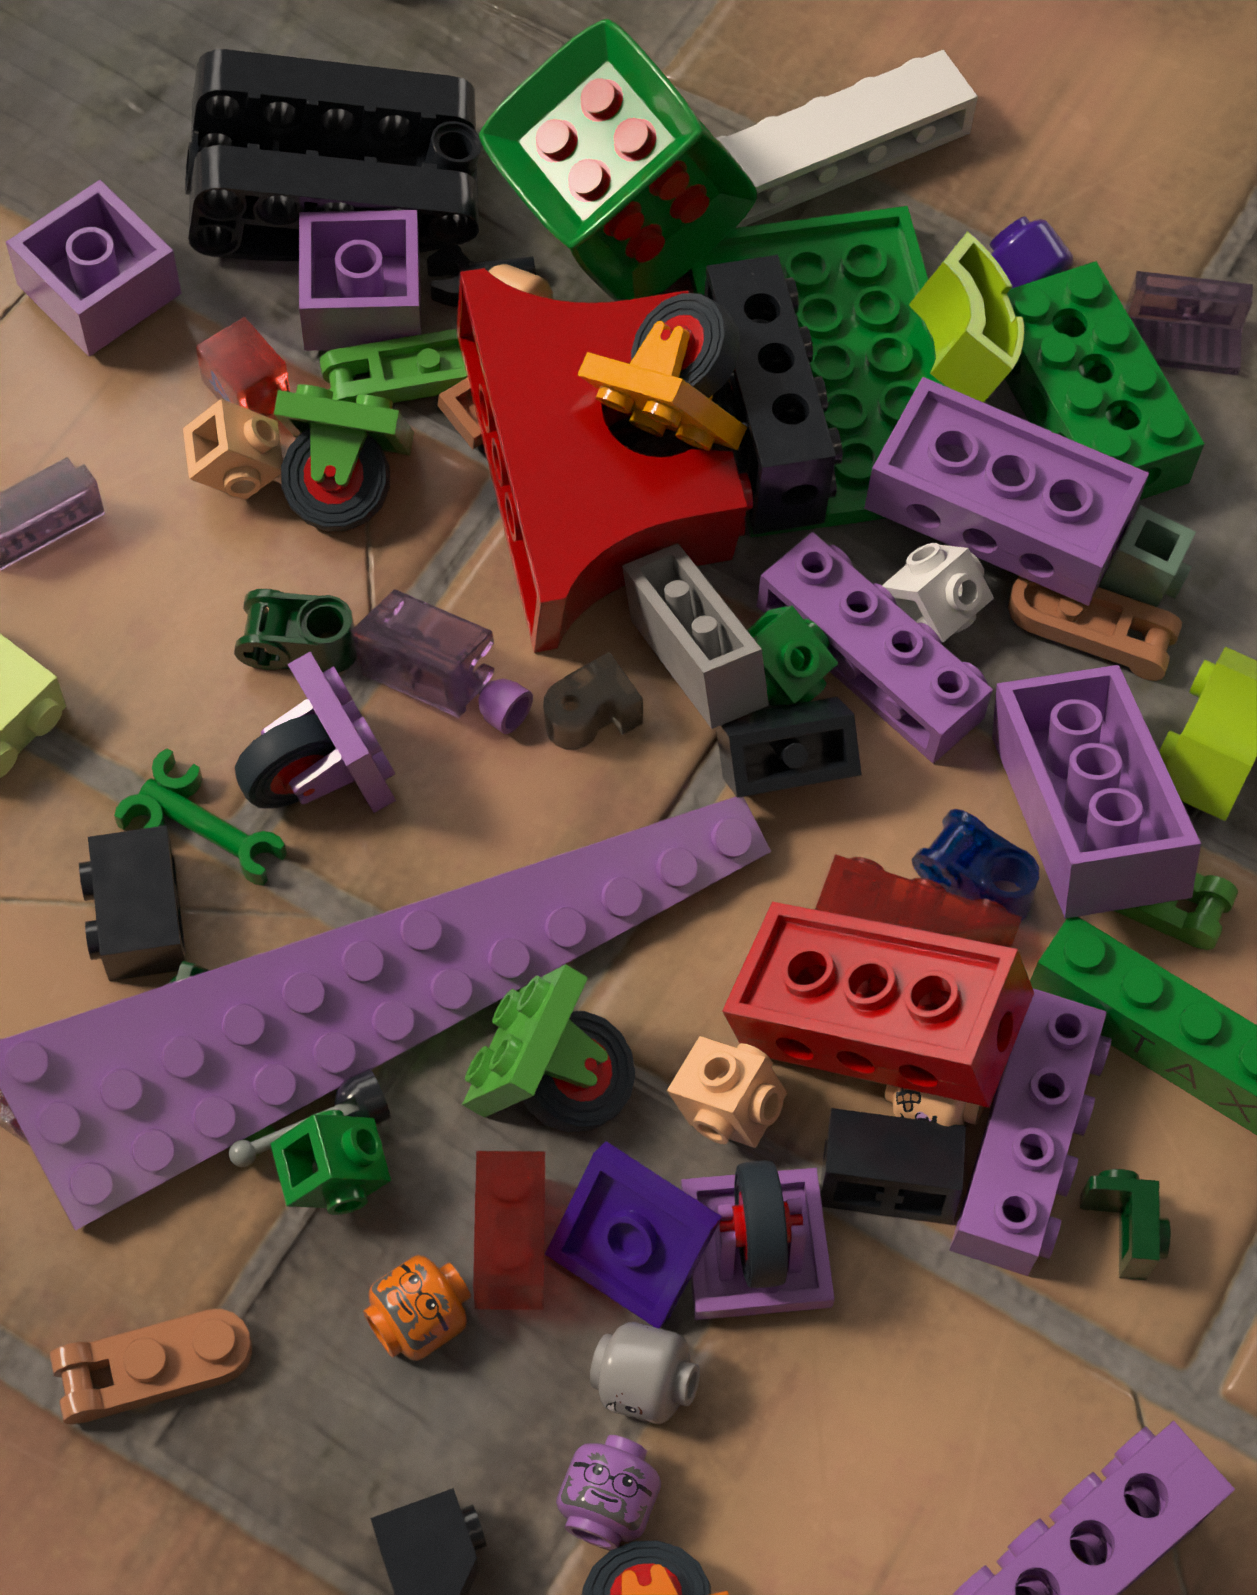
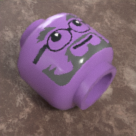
M608 1435L605 1444H584L576 1450L556 1500L559 1511L567 1519L564 1527L566 1531L587 1543L609 1550L618 1548L620 1542L634 1541L643 1534L661 1488V1480L657 1471L644 1461L647 1450L643 1446L624 1437Z

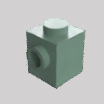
M1140 505L1099 584V588L1154 607H1158L1164 595L1176 599L1192 567L1182 562L1196 532Z

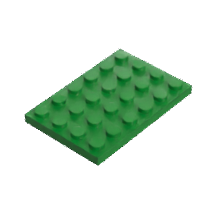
M908 206L735 228L721 243L688 271L693 294L704 295L708 265L778 255L784 277H792L796 283L799 299V311L795 314L799 327L807 326L813 346V361L809 364L813 377L821 376L824 380L828 400V409L824 416L828 428L836 427L838 429L843 454L842 463L834 465L837 493L836 497L829 498L825 523L754 535L746 510L745 518L750 538L887 519L864 508L872 468L922 377L945 386L930 374L936 360L934 339L925 322L909 306L928 281V276Z

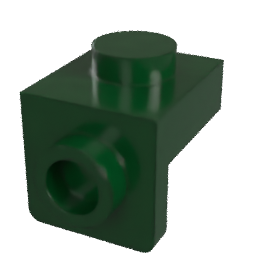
M1110 1169L1102 1171L1098 1175L1090 1176L1080 1194V1208L1083 1210L1119 1213V1278L1147 1280L1160 1259L1167 1258L1170 1248V1221L1168 1218L1160 1217L1159 1181L1139 1179L1138 1173L1125 1169Z

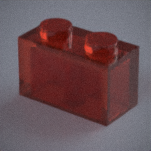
M476 1151L473 1266L475 1309L544 1310L545 1151Z

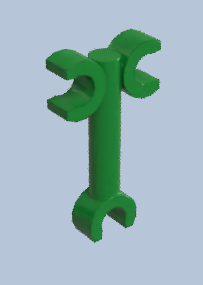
M166 748L159 752L152 764L154 779H148L142 786L139 794L126 797L116 807L114 817L117 826L124 830L132 819L140 815L150 817L149 822L144 828L166 825L165 815L237 857L245 878L255 885L264 886L268 881L266 869L260 864L255 863L253 859L260 853H270L276 858L283 860L287 855L283 840L273 832L267 831L248 835L188 800L187 798L194 795L201 787L203 778L200 767L193 764L183 777L170 778L167 775L176 764L173 751Z

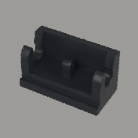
M831 1108L822 1163L820 1185L822 1207L953 1224L963 1190L966 1126L953 1125L947 1127L933 1121Z

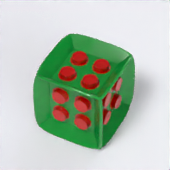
M603 19L587 27L557 50L500 103L479 133V139L484 150L512 189L542 225L556 239L570 249L574 259L590 279L614 301L655 296L664 292L721 243L747 216L757 200L758 194L755 185L737 160L696 117L683 96L646 52L620 25L610 19Z

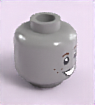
M628 1322L618 1327L613 1335L607 1333L600 1339L591 1364L590 1383L592 1388L599 1391L603 1406L611 1412L654 1424H662L674 1415L680 1405L689 1406L692 1403L698 1388L700 1368L698 1364L690 1363L689 1346L681 1335L636 1322Z

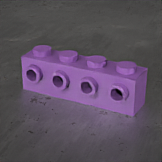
M812 532L761 574L757 607L763 613H766L770 609L793 605L803 619H809L819 626L829 640L828 651L838 662L830 672L933 764L984 719L993 689L988 685L981 671L971 663L961 662L942 645L939 636L931 627L922 622H915L897 606L894 597L885 587L877 583L872 584L853 567L849 557L839 547L835 545L828 546Z
M1034 988V996L996 1089L949 1251L1025 1276L1029 1275L1038 1256L1050 1259L1061 1225V1219L1050 1216L1056 1194L1067 1197L1078 1163L1077 1157L1067 1154L1072 1134L1084 1136L1095 1102V1097L1084 1094L1089 1073L1097 1076L1101 1075L1111 1045V1038L1100 1035L1106 1011Z

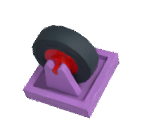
M311 652L289 663L288 666L307 699L261 731V736L253 740L240 754L234 769L238 785L245 798L258 808L275 809L294 804L298 801L301 804H306L355 781L374 813L396 801L385 782L386 779L395 775V772L334 666L322 673Z
M763 1160L738 1164L735 1175L681 1179L680 1189L722 1216L690 1278L695 1320L832 1308L834 1292L817 1168L777 1171L773 1161Z

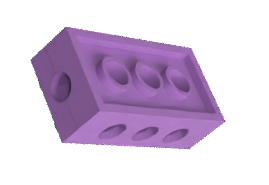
M922 377L872 468L864 508L947 545L969 548L970 552L977 558L1089 606L1135 514L1149 473Z
M1172 1421L1156 1436L1145 1426L1114 1454L1115 1458L1101 1470L1107 1478L1102 1482L1094 1472L1089 1474L1061 1500L1062 1504L1049 1515L1055 1523L1053 1526L1048 1528L1041 1518L1036 1520L1008 1545L1007 1548L1009 1550L996 1561L1002 1568L1000 1572L994 1575L985 1565L964 1582L952 1595H1120L1202 1523L1235 1488L1175 1421ZM1072 1551L1079 1554L1084 1559L1086 1564L1081 1562Z

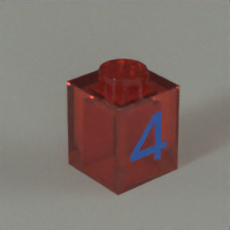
M246 317L241 318L195 346L202 381L218 400L224 399L261 415L269 416L274 413L278 390L290 392L286 363Z

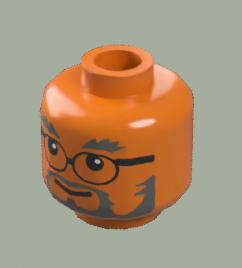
M417 1255L372 1284L368 1293L371 1306L363 1310L372 1331L392 1358L402 1353L408 1359L418 1361L459 1335L465 1329L467 1317L462 1303L470 1299L471 1294L464 1280L450 1262L438 1268L429 1258Z

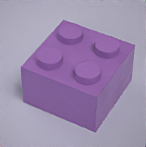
M98 180L6 241L17 285L89 357L182 294L174 251L101 180Z
M417 210L299 212V313L304 351L334 350L421 335L420 248Z

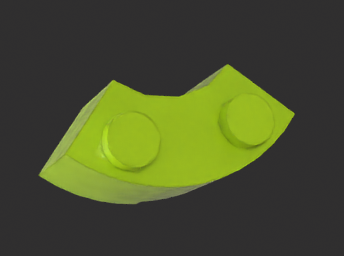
M968 231L911 301L909 306L925 322L934 339L936 360L930 374L946 387L984 403L1017 363L1023 347L1024 323L1023 317L1017 316L1015 318L1012 305L1007 296V293L1013 287L1007 275L991 253Z
M1225 646L1216 664L1204 659L1189 690V693L1198 697L1199 700L1181 735L1169 730L1159 750L1181 801L1223 821H1226L1257 757V660Z

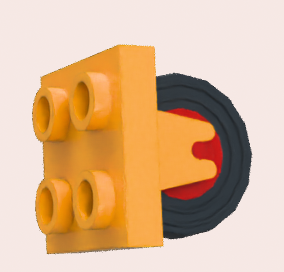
M681 293L664 300L646 316L636 332L631 350L632 361L630 364L587 352L577 374L598 389L595 397L596 400L614 410L627 414L632 413L629 423L655 436L663 437L665 430L668 429L677 432L675 436L681 441L702 450L710 451L713 443L738 450L747 429L744 424L712 401L713 394L725 385L735 369L741 347L739 329L728 311L719 303L702 294Z

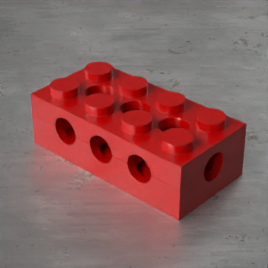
M772 901L722 1012L739 1044L743 1043L754 1046L764 1052L770 1059L990 1107L1034 996V990L1019 950L1016 948Z

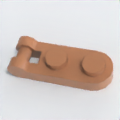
M1019 576L1013 584L1008 603L1011 618L1022 629L1127 666L1136 676L1150 681L1161 680L1165 676L1170 662V656L1167 653L1168 646L1174 645L1177 642L1182 628L1180 618L1169 611L1099 587L1089 606ZM1129 628L1141 632L1145 637L1144 642L1126 636Z
M210 1309L93 1342H75L60 1346L50 1352V1360L54 1376L62 1378L65 1396L59 1402L63 1422L71 1425L81 1424L225 1384L239 1377L248 1367L252 1356V1340L244 1321L235 1313L224 1309ZM110 1366L114 1385L102 1389H93L90 1372Z

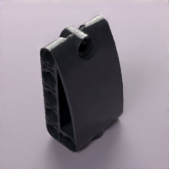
M215 49L206 52L199 58L197 63L192 98L191 142L188 145L185 195H190L189 245L200 254L211 257L299 261V212L417 210L420 253L470 242L479 233L477 163L482 148L479 135L476 132L474 87L464 78L450 75L229 49Z

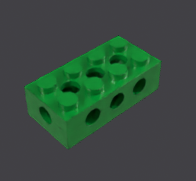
M1097 261L1010 289L1007 296L1012 305L1015 318L1017 316L1023 317L1024 341L1019 359L1011 372L1005 377V380L1028 421L1148 472L1149 475L1140 500L1189 484L1205 443Z

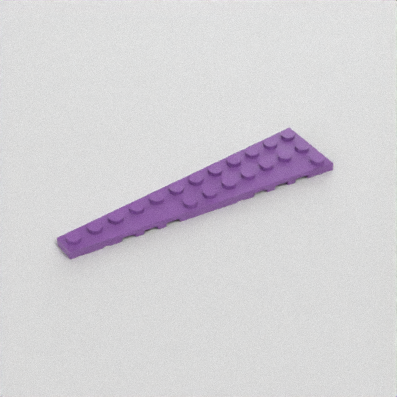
M735 796L0 1039V1090L76 1231L223 1151L236 1141L245 1139L335 1090L350 1077L381 1065L502 999L511 989L518 990L526 986L535 976L542 977L763 857L770 853L771 850L744 797L737 798Z

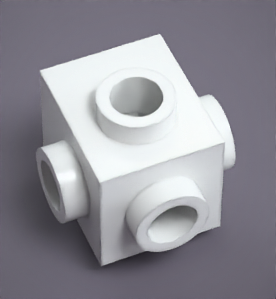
M938 543L926 544L914 550L907 557V564L882 585L892 594L899 608L915 622H922L931 627L939 636L941 642H945L951 635L961 632L973 624L976 620V614L994 599L983 577L984 568L978 558L970 552L969 548L939 545Z

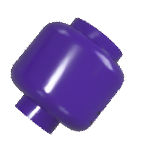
M1026 216L1021 217L1002 230L989 244L993 250L991 255L1007 275L1013 286L1012 288L1070 270L1074 263L1072 252L1053 227L1043 219L1030 222Z

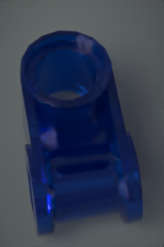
M950 810L942 820L943 830L928 848H920L911 859L915 871L930 886L954 897L983 916L988 922L998 926H1011L1020 923L1028 916L1032 908L1040 878L1039 866L1035 858L1026 850L1017 847L989 829L974 815L964 810ZM1000 880L1009 881L1016 884L1021 890L1006 892L999 889L994 882Z

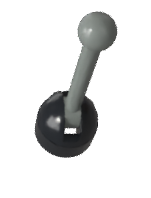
M370 1069L344 1081L336 1092L335 1106L325 1110H341L344 1112V1116L374 1118L376 1125L391 1119L384 1094ZM304 1120L253 1142L247 1140L236 1141L229 1149L231 1162L238 1167L249 1166L253 1163L257 1154L271 1149V1142Z

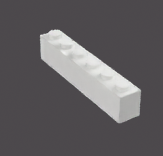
M941 50L923 58H913L901 67L879 76L866 77L858 81L854 86L829 96L814 98L806 105L777 117H767L756 125L730 136L717 137L716 139L725 146L748 174L758 194L754 206L736 228L747 226L970 134L978 96L946 52Z

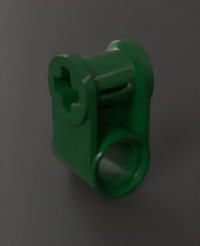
M255 589L245 595L243 609L247 614L244 636L236 640L234 655L243 664L262 670H291L288 666L289 663L311 652L322 673L333 666L337 673L347 670L356 661L359 654V643L352 611L348 604L339 597L284 593L273 589ZM325 632H339L330 638H318L319 635Z

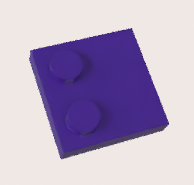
M605 1141L593 1153L545 1255L653 1327L660 1329L671 1317L722 1216Z

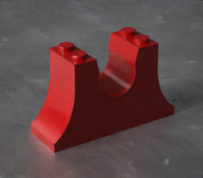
M485 268L460 272L457 337L470 384L477 420L482 433L481 437L534 653L557 649L565 633L584 611L607 594L625 586L622 565L677 543L696 566L729 561L733 559L738 538L745 534L744 517L746 510L753 507V494L747 473L738 474L732 451L689 449L681 454L669 457H652L634 452L622 445L608 429L616 422L631 417L632 413L627 414L614 410L596 400L595 397L598 389L577 375L587 352L630 364L635 335L646 316L664 300L681 293H689L688 290L614 302H569L540 297L521 291L499 280Z

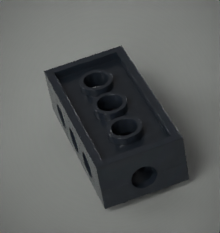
M778 255L708 265L704 296L724 307L739 329L741 348L736 367L725 385L716 392L719 407L747 427L738 450L730 449L733 452L738 474L747 473L751 483L753 507L747 510L753 534L825 523L829 498L836 497L837 493L834 465L842 463V444L838 429L836 427L828 428L824 416L828 409L824 380L821 376L813 377L809 363L813 361V346L807 326H798L795 315L799 311L796 283L792 277H784Z

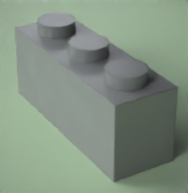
M678 543L622 565L632 623L711 729L769 705L762 649Z

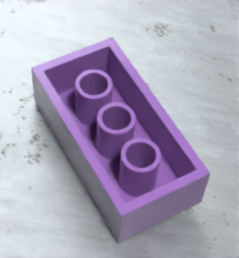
M1114 665L997 683L992 739L1064 918L1192 898L1201 842L1120 666Z

